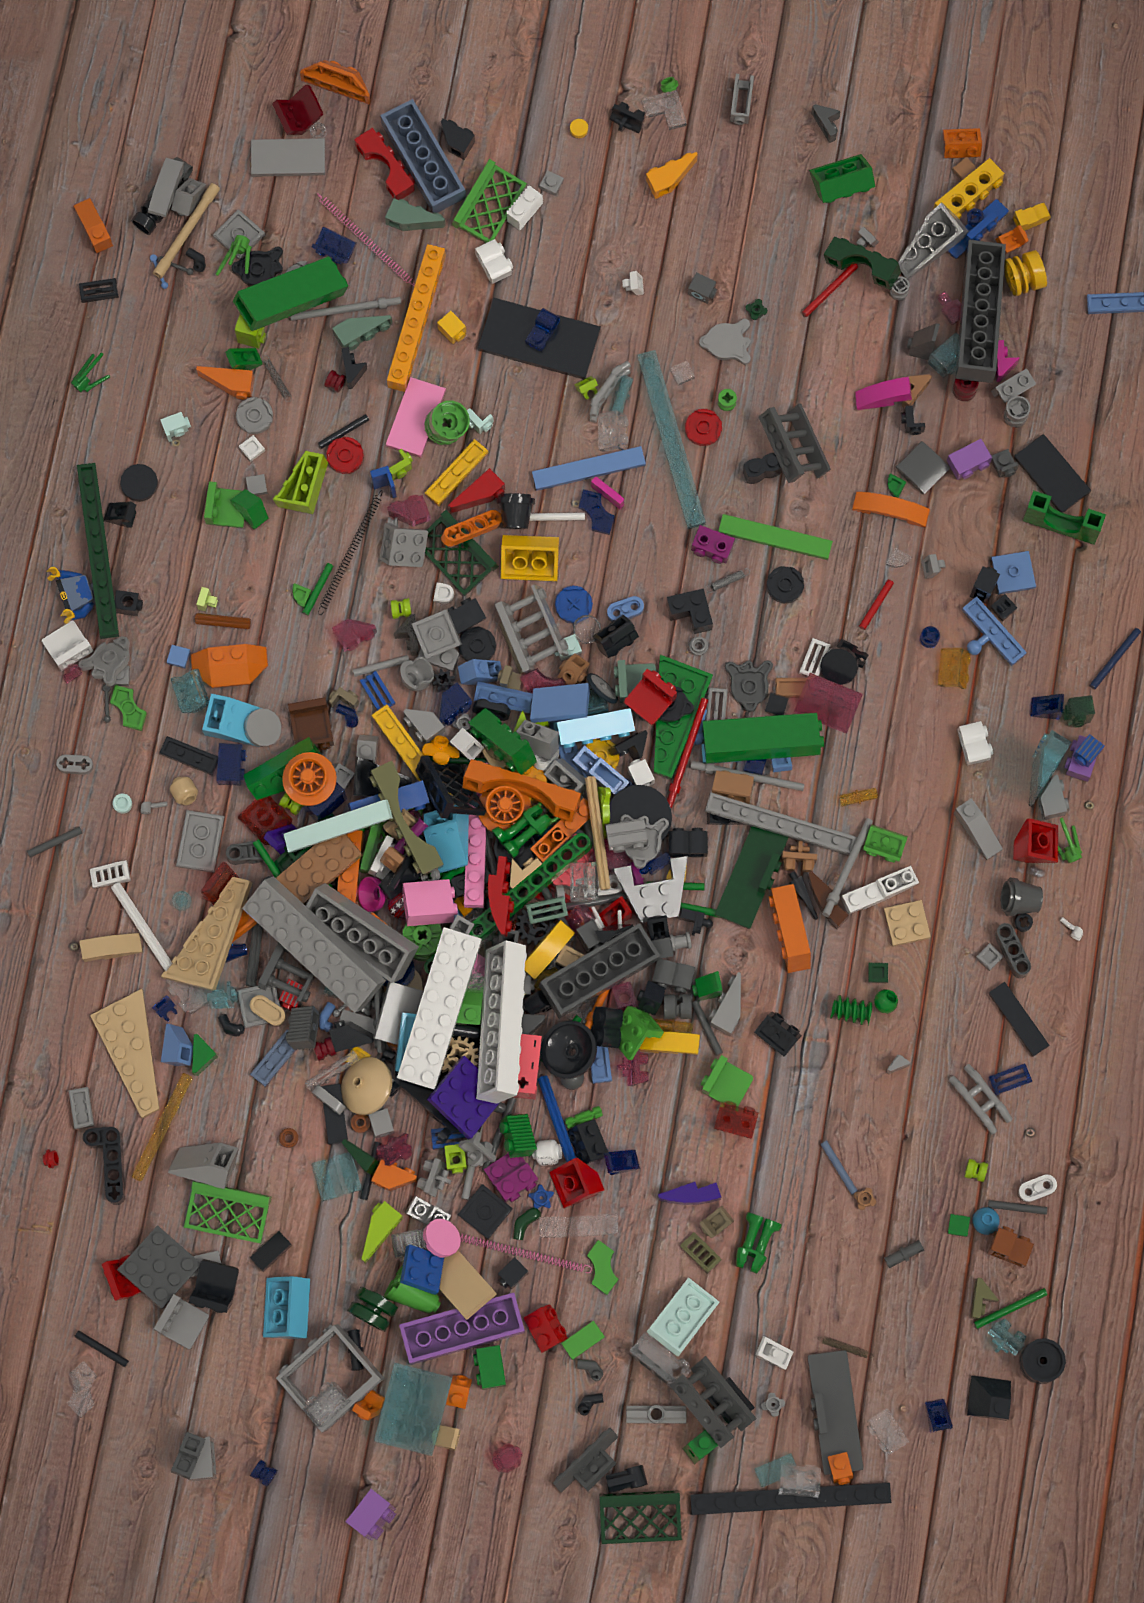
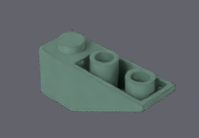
M394 198L385 216L386 225L401 231L445 227V218L441 214L436 212L430 213L421 206H412L403 199L397 200Z
M386 315L348 318L332 328L333 335L342 348L349 347V350L352 351L361 342L371 340L376 333L388 330L392 325V317Z

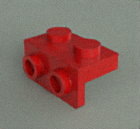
M130 1255L102 1263L104 1275L107 1278L115 1301L128 1299L141 1293L136 1286L117 1270Z
M550 1304L524 1317L541 1353L568 1339L565 1328L560 1324L557 1313Z

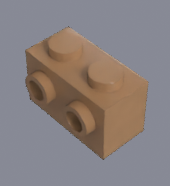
M716 770L712 793L750 804L754 777L747 774H735L725 770Z

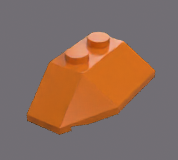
M323 60L300 71L301 81L368 105L370 104V94L360 73L353 67H344L336 61Z
M239 644L203 649L191 654L192 674L211 688L249 685L268 667L267 648L257 645Z

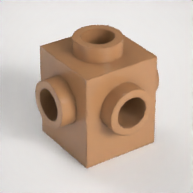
M574 653L560 665L559 669L561 672L558 678L567 685L582 684L586 679L587 674L585 672L590 663Z

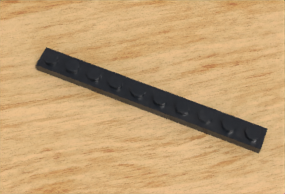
M890 1483L690 1495L692 1515L892 1503Z

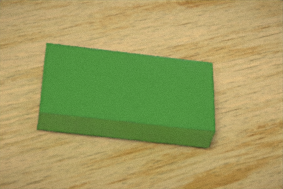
M592 1321L561 1344L571 1359L574 1360L604 1339L605 1336L596 1323Z

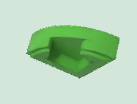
M294 583L292 589L293 597L296 603L304 608L312 591Z

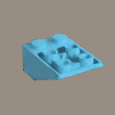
M211 694L202 731L205 736L256 746L246 738L244 722L252 711L258 710L260 707L230 697Z
M437 810L424 814V823L428 825V828L423 831L426 843L436 848L444 864L442 868L438 869L439 872L442 873L467 866L469 815L450 813L448 819L441 818Z

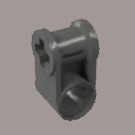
M255 841L232 844L226 850L227 860L232 865L254 864L264 860L253 845ZM238 851L240 856L238 858H231L230 853Z

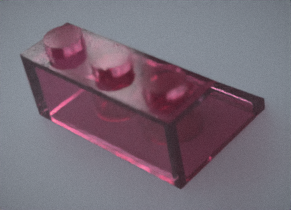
M809 673L794 712L797 714L817 713L818 720H821L822 724L847 734L863 694Z

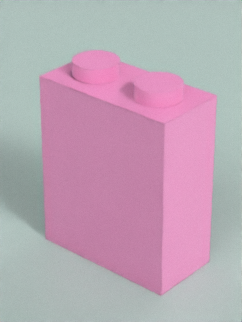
M449 879L403 883L402 897L407 926L453 923L454 915H457L458 910L457 904L453 903L455 891L454 887L450 886Z

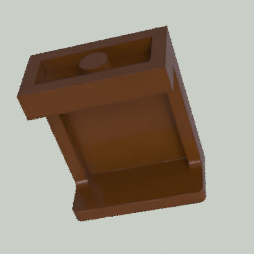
M325 697L288 704L295 745L310 737L319 750H327L331 748L330 746H334Z

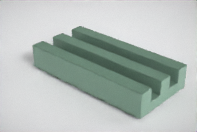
M564 896L526 904L530 924L568 916ZM561 902L560 905L531 911V908ZM563 908V912L537 918L532 916Z

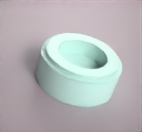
M118 794L113 799V807L118 813L125 814L131 810L132 800L127 794Z

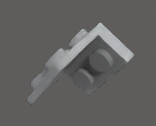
M385 523L379 560L390 566L422 567L428 531L424 529L399 528L392 523Z
M173 1294L154 1330L190 1350L206 1324L209 1314Z

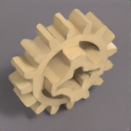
M458 1036L457 1040H454L452 1037L448 1050L451 1048V1053L447 1054L442 1072L448 1071L449 1073L453 1068L451 1066H454L458 1061V1058L455 1057L456 1055L459 1057L466 1056L469 1060L471 1058V1062L478 1067V1063L475 1061H479V1056L476 1055L479 1050L478 1048L473 1049L475 1043L471 1042L469 1044L467 1037L464 1041L461 1040L460 1036Z

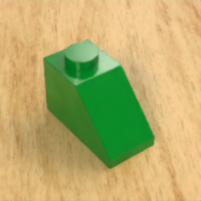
M719 971L695 979V985H692L693 995L698 997V1001L718 998L722 995Z

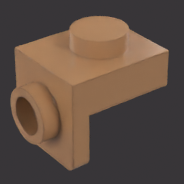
M388 847L380 862L395 873L405 857L395 848Z

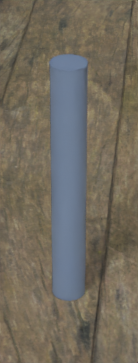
M828 1141L821 1143L820 1145L850 1194L852 1195L857 1192V1188Z

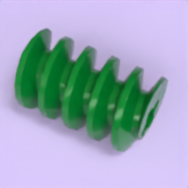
M838 995L836 1000L833 1001L830 1018L832 1019L837 1014V1019L840 1020L844 1015L845 1022L852 1017L853 1023L860 1019V1025H863L865 1020H867L869 1026L872 1002L869 1001L865 1006L864 1000H861L857 1005L856 998L849 1003V997H845L844 1001H842L841 995Z

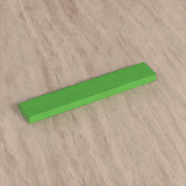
M725 514L722 515L718 532L731 537L825 560L829 558L833 542Z

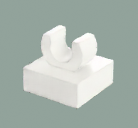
M637 271L630 272V279L622 280L623 288H626V291L632 290L636 295H643V277Z

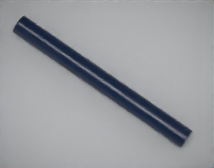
M1138 628L1131 632L1089 686L1095 690L1139 636L1141 631Z

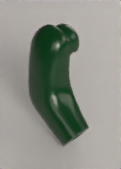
M532 1207L516 1219L513 1239H524L527 1227L541 1217L540 1210Z

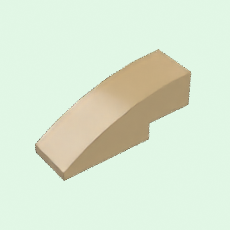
M139 933L80 940L84 962L99 959L107 960L143 952Z

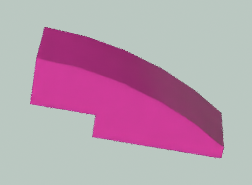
M909 377L880 382L855 392L857 410L893 406L894 402L912 400Z

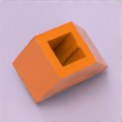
M381 1159L371 1182L388 1191H392L412 1184L418 1178L414 1175L415 1171L407 1167L403 1170L397 1167L398 1163L390 1159L386 1161Z

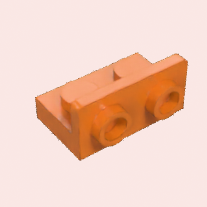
M980 128L943 130L944 158L981 157L982 138Z

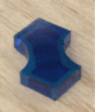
M583 489L578 509L585 511L590 516L592 531L610 535L615 516L608 513L602 506V494Z

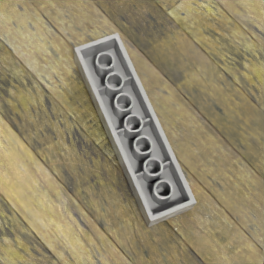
M274 876L265 879L242 909L354 1013L364 1009L386 980Z

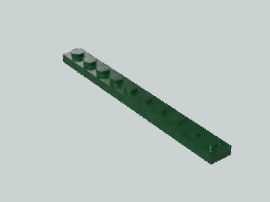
M96 463L77 465L100 639L119 637Z

